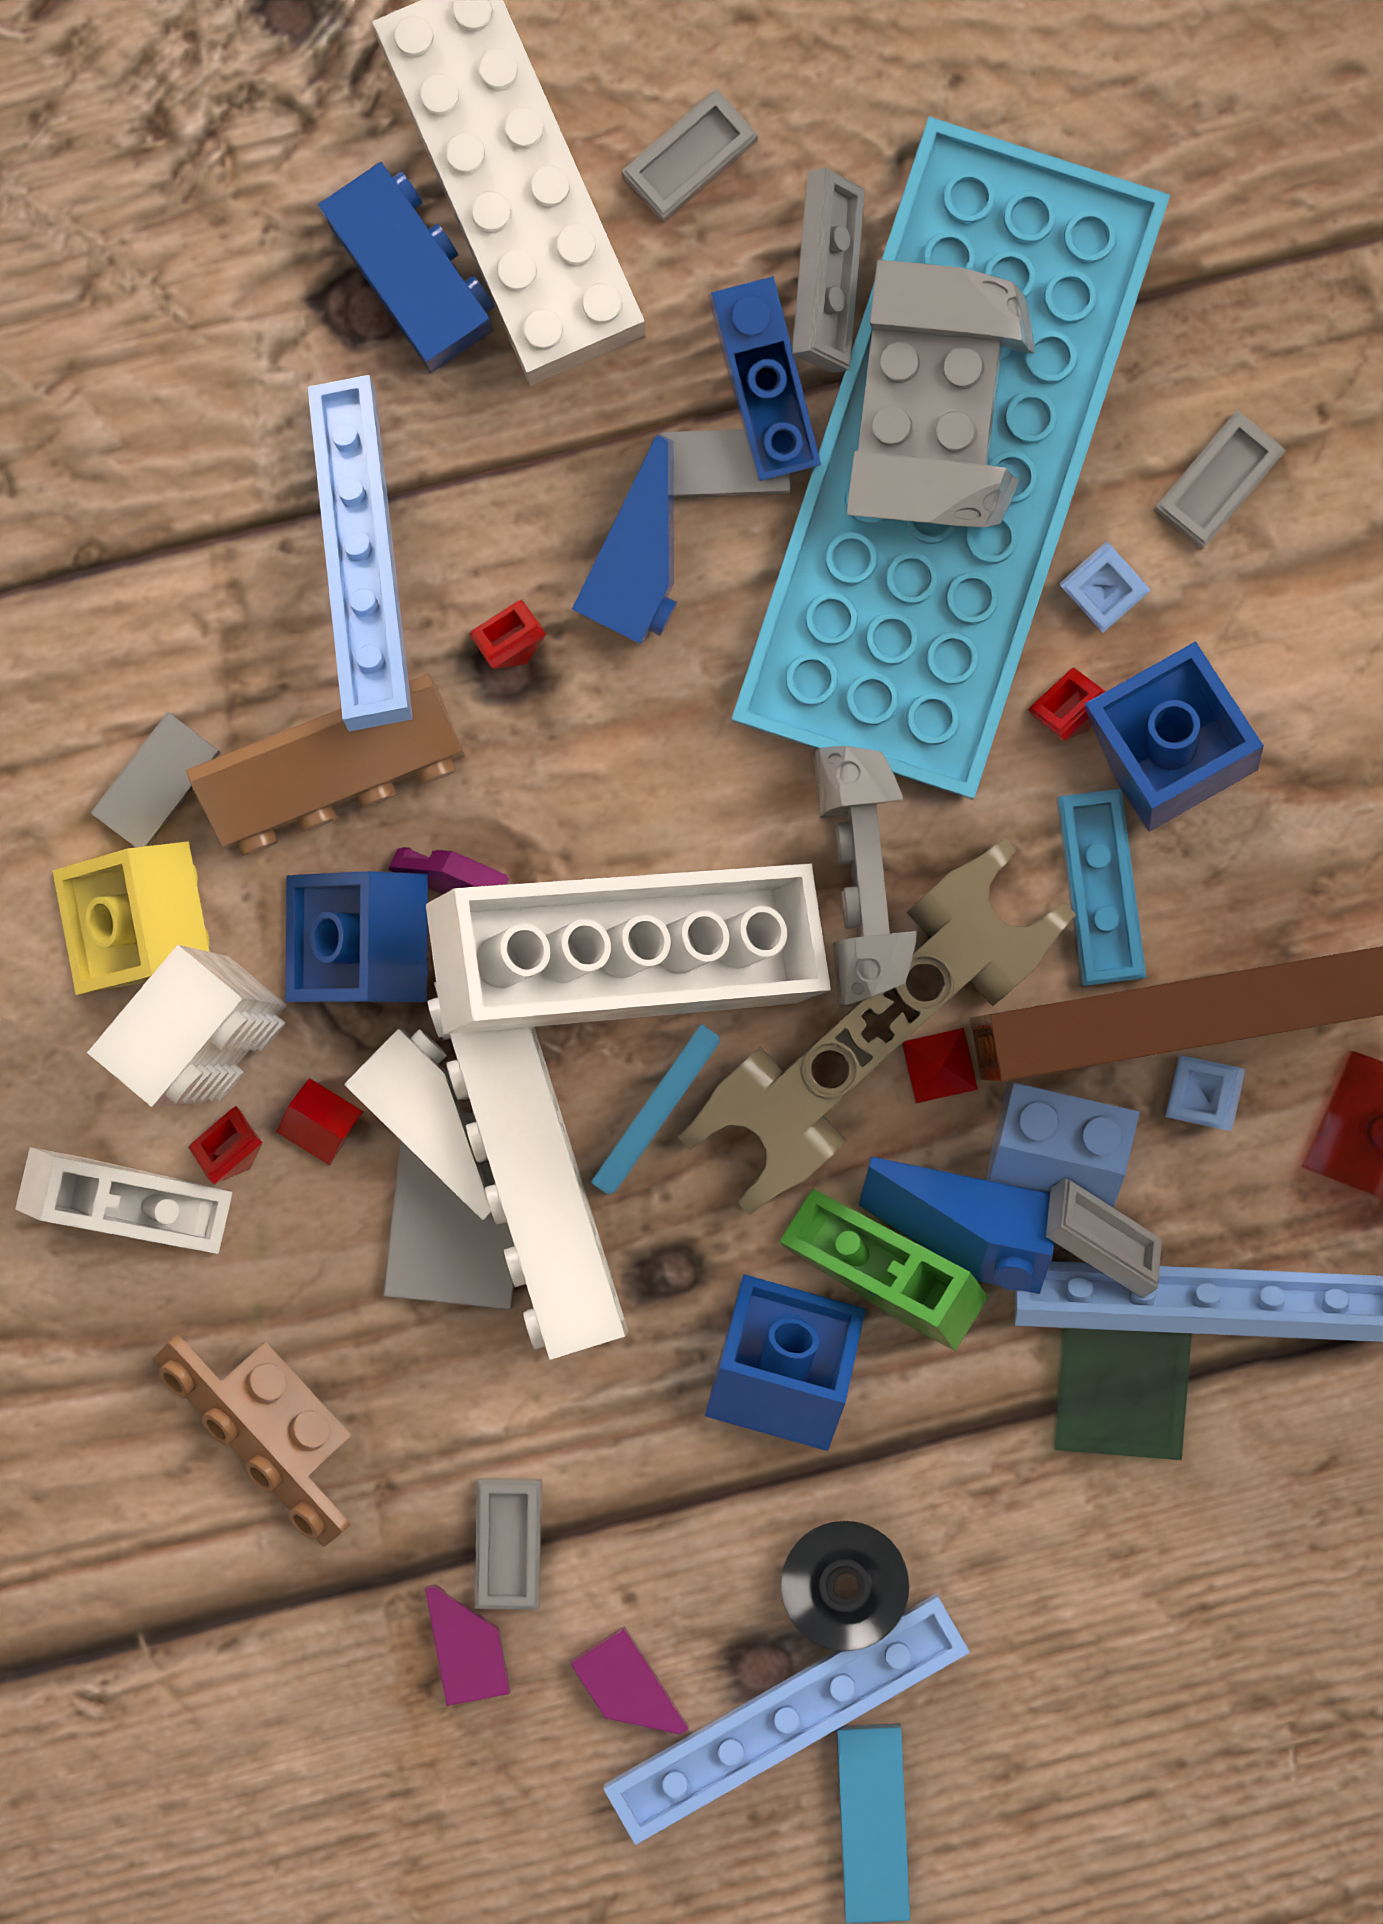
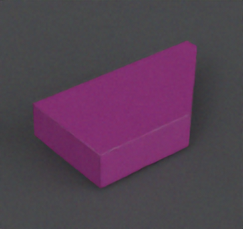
M408 847L398 848L388 869L395 873L428 874V888L441 894H445L454 888L508 885L509 882L506 874L459 853L447 850L432 851L430 857H427Z
M437 1584L426 1586L425 1592L446 1706L510 1694L511 1690L499 1627L448 1595Z
M625 1626L571 1660V1666L606 1719L680 1735L688 1730L687 1722Z

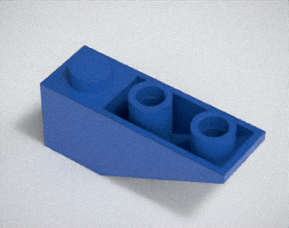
M774 276L711 292L708 294L714 323L759 481L821 465Z

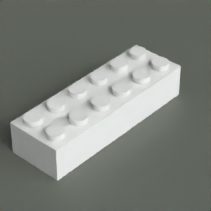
M420 0L372 21L382 52L529 385L537 384L644 337V318L504 1Z
M812 864L454 888L425 904L444 1035L797 1004L831 990Z
M177 945L87 1053L151 1107L206 1103L208 1099L211 1102L215 1099L221 1101L243 1076L244 1071L237 1065L248 1051L252 1050L254 1052L258 1049L262 1052L282 1030L285 1022L278 1016L287 1005L229 956Z
M439 998L428 1000L430 1014L438 1037H442L443 1040L451 1038L457 1060L447 1062L449 1076L458 1100L462 1099V1101L470 1099L476 1122L466 1125L472 1151L477 1162L489 1161L495 1180L494 1185L485 1187L492 1216L496 1225L508 1223L514 1242V1247L504 1249L511 1278L515 1287L527 1285L533 1308L523 1312L534 1350L546 1347L549 1360L625 1337L628 1333V1328L535 1027L444 1035Z

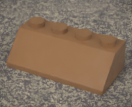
M429 673L409 681L413 720L349 732L342 719V709L340 708L185 770L222 847L228 850L239 847L243 856L249 855L278 843L275 834L277 831L298 823L302 832L310 831L336 820L338 817L334 810L335 808L355 800L359 801L361 808H367L396 796L397 793L393 786L395 784L417 776L420 784L423 785L454 773L456 769L453 761L463 758L465 755L438 687Z

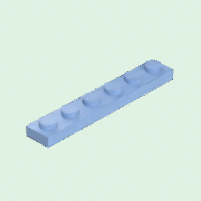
M370 375L308 387L342 719L349 732L413 720L375 387Z
M1051 1261L1040 1294L1023 1290L1014 1291L1015 1326L1383 1342V1276L1160 1266L1158 1289L1142 1298L1088 1263Z
M937 1593L906 1610L896 1627L876 1644L854 1651L836 1650L604 1784L603 1789L634 1844L637 1845L970 1653Z

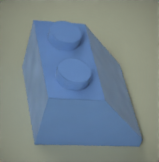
M1007 1082L985 1180L1050 1193L1051 1187L1067 1178L1114 1208L1126 1174L1140 1112L1023 1084Z

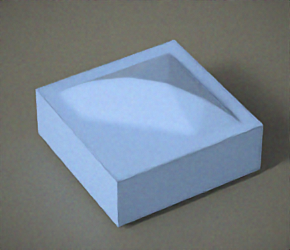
M1108 541L1102 544L1059 583L1102 633L1151 591Z
M1179 1055L1165 1117L1232 1131L1246 1069Z

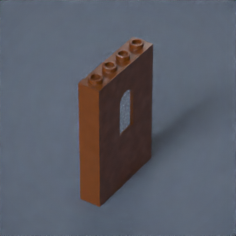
M1383 946L971 1017L970 1023L980 1080L1007 1081L1383 1015Z

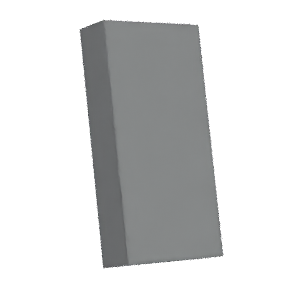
M716 88L621 171L622 177L664 223L758 141V134Z
M1237 410L1153 510L1202 550L1286 450Z
M744 429L661 432V435L674 441V498L790 494V473L759 481Z
M167 712L92 810L91 814L134 847L150 846L193 790L185 770L215 759L221 752Z
M1067 1178L1051 1187L1046 1229L1047 1238L1142 1298L1158 1289L1161 1238Z
M477 1479L475 1609L539 1610L542 1479Z

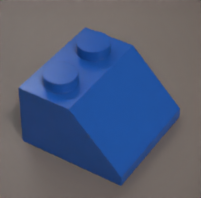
M1196 641L1085 703V710L1115 780L1148 832L1259 769L1264 745Z
M361 871L287 875L285 1002H427V912L425 904L428 903V874Z
M743 1274L716 1368L705 1417L828 1451L845 1406L866 1309Z

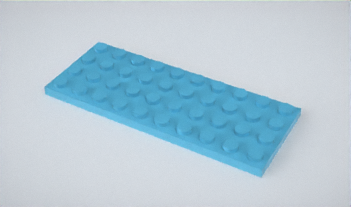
M930 116L928 117L882 260L961 267L1011 281L1023 293L1027 300L1035 353H1023L1005 347L1001 349L988 465L1007 468L1014 477L1020 480L1001 523L995 526L966 527L846 515L854 451H858L871 346L872 327L870 325L874 291L873 285L851 352L850 367L844 373L819 450L821 465L813 468L731 722L814 749L849 746L881 751L894 775L970 800L975 798L1170 194Z

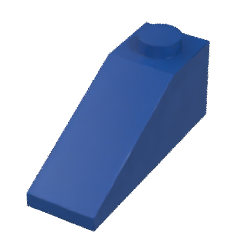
M656 435L572 607V610L640 644L647 640L650 632L658 636L662 635L677 605L676 601L668 598L674 585V441L663 435Z
M876 1157L870 1158L860 1194L859 1206L926 1249L971 1272L979 1282L998 1285L1012 1291L1023 1290L1037 1294L1041 1292L1054 1249V1242L1046 1237L1050 1193Z

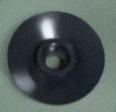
M855 1521L830 1522L809 1531L790 1551L781 1576L782 1601L788 1617L794 1626L810 1641L832 1650H859L884 1639L901 1620L909 1598L908 1570L898 1548L879 1530ZM843 1574L853 1575L859 1584L858 1592L850 1599H842L835 1592V1581Z

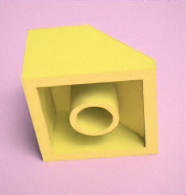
M189 841L127 848L52 870L76 995L147 982L177 945L210 952L209 935L204 925L197 887V871L192 861Z

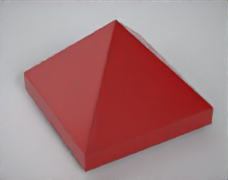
M518 600L473 629L469 635L491 668L497 669L526 665L546 636V633L524 601Z
M1073 667L1032 704L1028 711L1036 720L1063 741H1066L1089 731L1092 724L1085 710V703L1106 691Z
M964 1028L911 1039L902 1043L915 1104L978 1090Z
M235 1106L193 1141L188 1148L207 1178L215 1185L249 1170L263 1142L243 1112Z

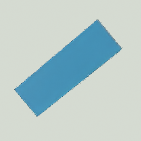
M1122 789L1059 796L1056 799L1071 910L1076 914L1072 921L1081 986L1147 978Z
M702 1024L699 1026L592 1179V1184L608 1195L616 1192L718 1046L720 1036Z
M896 1723L842 1726L837 1729L845 1921L846 1923L910 1921L901 1725Z

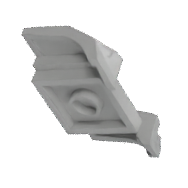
M877 260L870 316L872 337L858 451H854L846 515L966 527L999 525L1010 505L1020 480L1014 477L1007 468L988 465L1002 347L1023 353H1035L1027 300L1013 282L977 271L952 266Z
M849 746L818 748L813 755L820 818L845 816L846 820L845 823H837V827H835V841L838 865L850 864L852 887L844 888V891H841L845 929L857 928V937L833 943L839 1007L863 1001L905 984L917 936V931L892 934L889 931L877 804L904 800L901 790L881 751Z

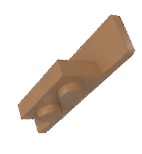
M178 1335L172 1338L153 1358V1361L160 1368L159 1375L166 1387L175 1395L181 1398L186 1397L203 1415L202 1422L209 1434L221 1444H229L246 1462L245 1468L252 1481L262 1490L273 1492L289 1509V1518L302 1535L311 1540L316 1539L325 1547L350 1526L347 1518L308 1476L352 1435L266 1341L222 1381L218 1379Z

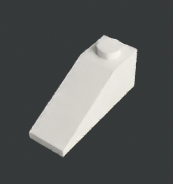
M398 1029L344 1085L464 1203L484 1220L492 1214L485 1192V1187L488 1186L481 1163L476 1161L466 1130L467 1122L453 1089L449 1073L439 1064L447 1055L421 1029L412 1037L404 1029Z
M30 1147L15 1209L40 1221L219 1254L233 1192L89 1158Z

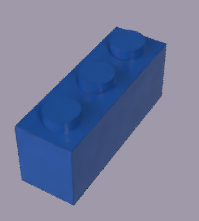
M380 161L320 202L318 206L326 223L429 372L432 373L493 331L491 320L487 313L495 308V306L474 275L464 281L451 261L459 256L440 225L437 223L428 229L415 209L423 204L405 174L401 171L392 177Z

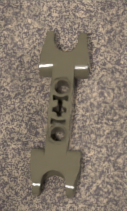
M1005 837L978 858L948 873L906 912L929 937L928 940L914 951L909 972L917 965L930 966L936 970L941 982L940 990L936 997L926 1002L912 997L907 990L906 982L893 988L900 1003L916 1013V1016L909 1023L904 1013L900 1012L886 1026L891 1034L888 1041L884 1042L876 1037L867 1042L862 1037L861 1032L867 1026L861 1017L864 1012L869 1010L872 1014L879 1015L894 1003L884 997L883 992L860 1001L785 1071L760 1046L716 1086L699 1114L678 1136L689 1150L705 1141L712 1133L726 1126H745L759 1136L765 1147V1165L757 1179L745 1189L744 1194L737 1200L738 1204L749 1216L773 1197L805 1181L847 1141L824 1114L970 981L983 997L994 1006L1039 966L1052 943L1076 916L1065 902L1060 903L1055 909L1048 911L1038 921L1026 927L1011 926L996 916L989 903V886L998 871L1017 851ZM830 1050L837 1052L844 1058L847 1064L846 1078L838 1086L824 1088L816 1083L812 1077L811 1067L813 1060L818 1054Z

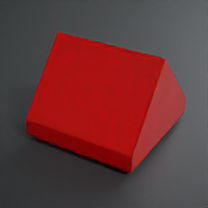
M309 1078L288 1105L276 1133L330 1166L364 1111Z

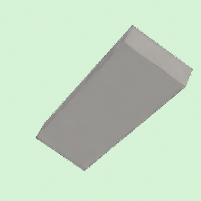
M824 167L808 171L792 354L830 373L849 370L865 190Z

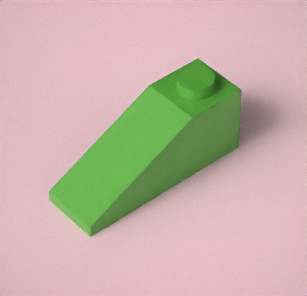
M815 1189L811 1190L779 1241L783 1247L897 1320L954 1351L957 1350L988 1299V1296L971 1272Z

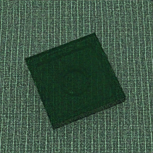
M1062 1328L1052 1448L1061 1451L1182 1460L1192 1333Z

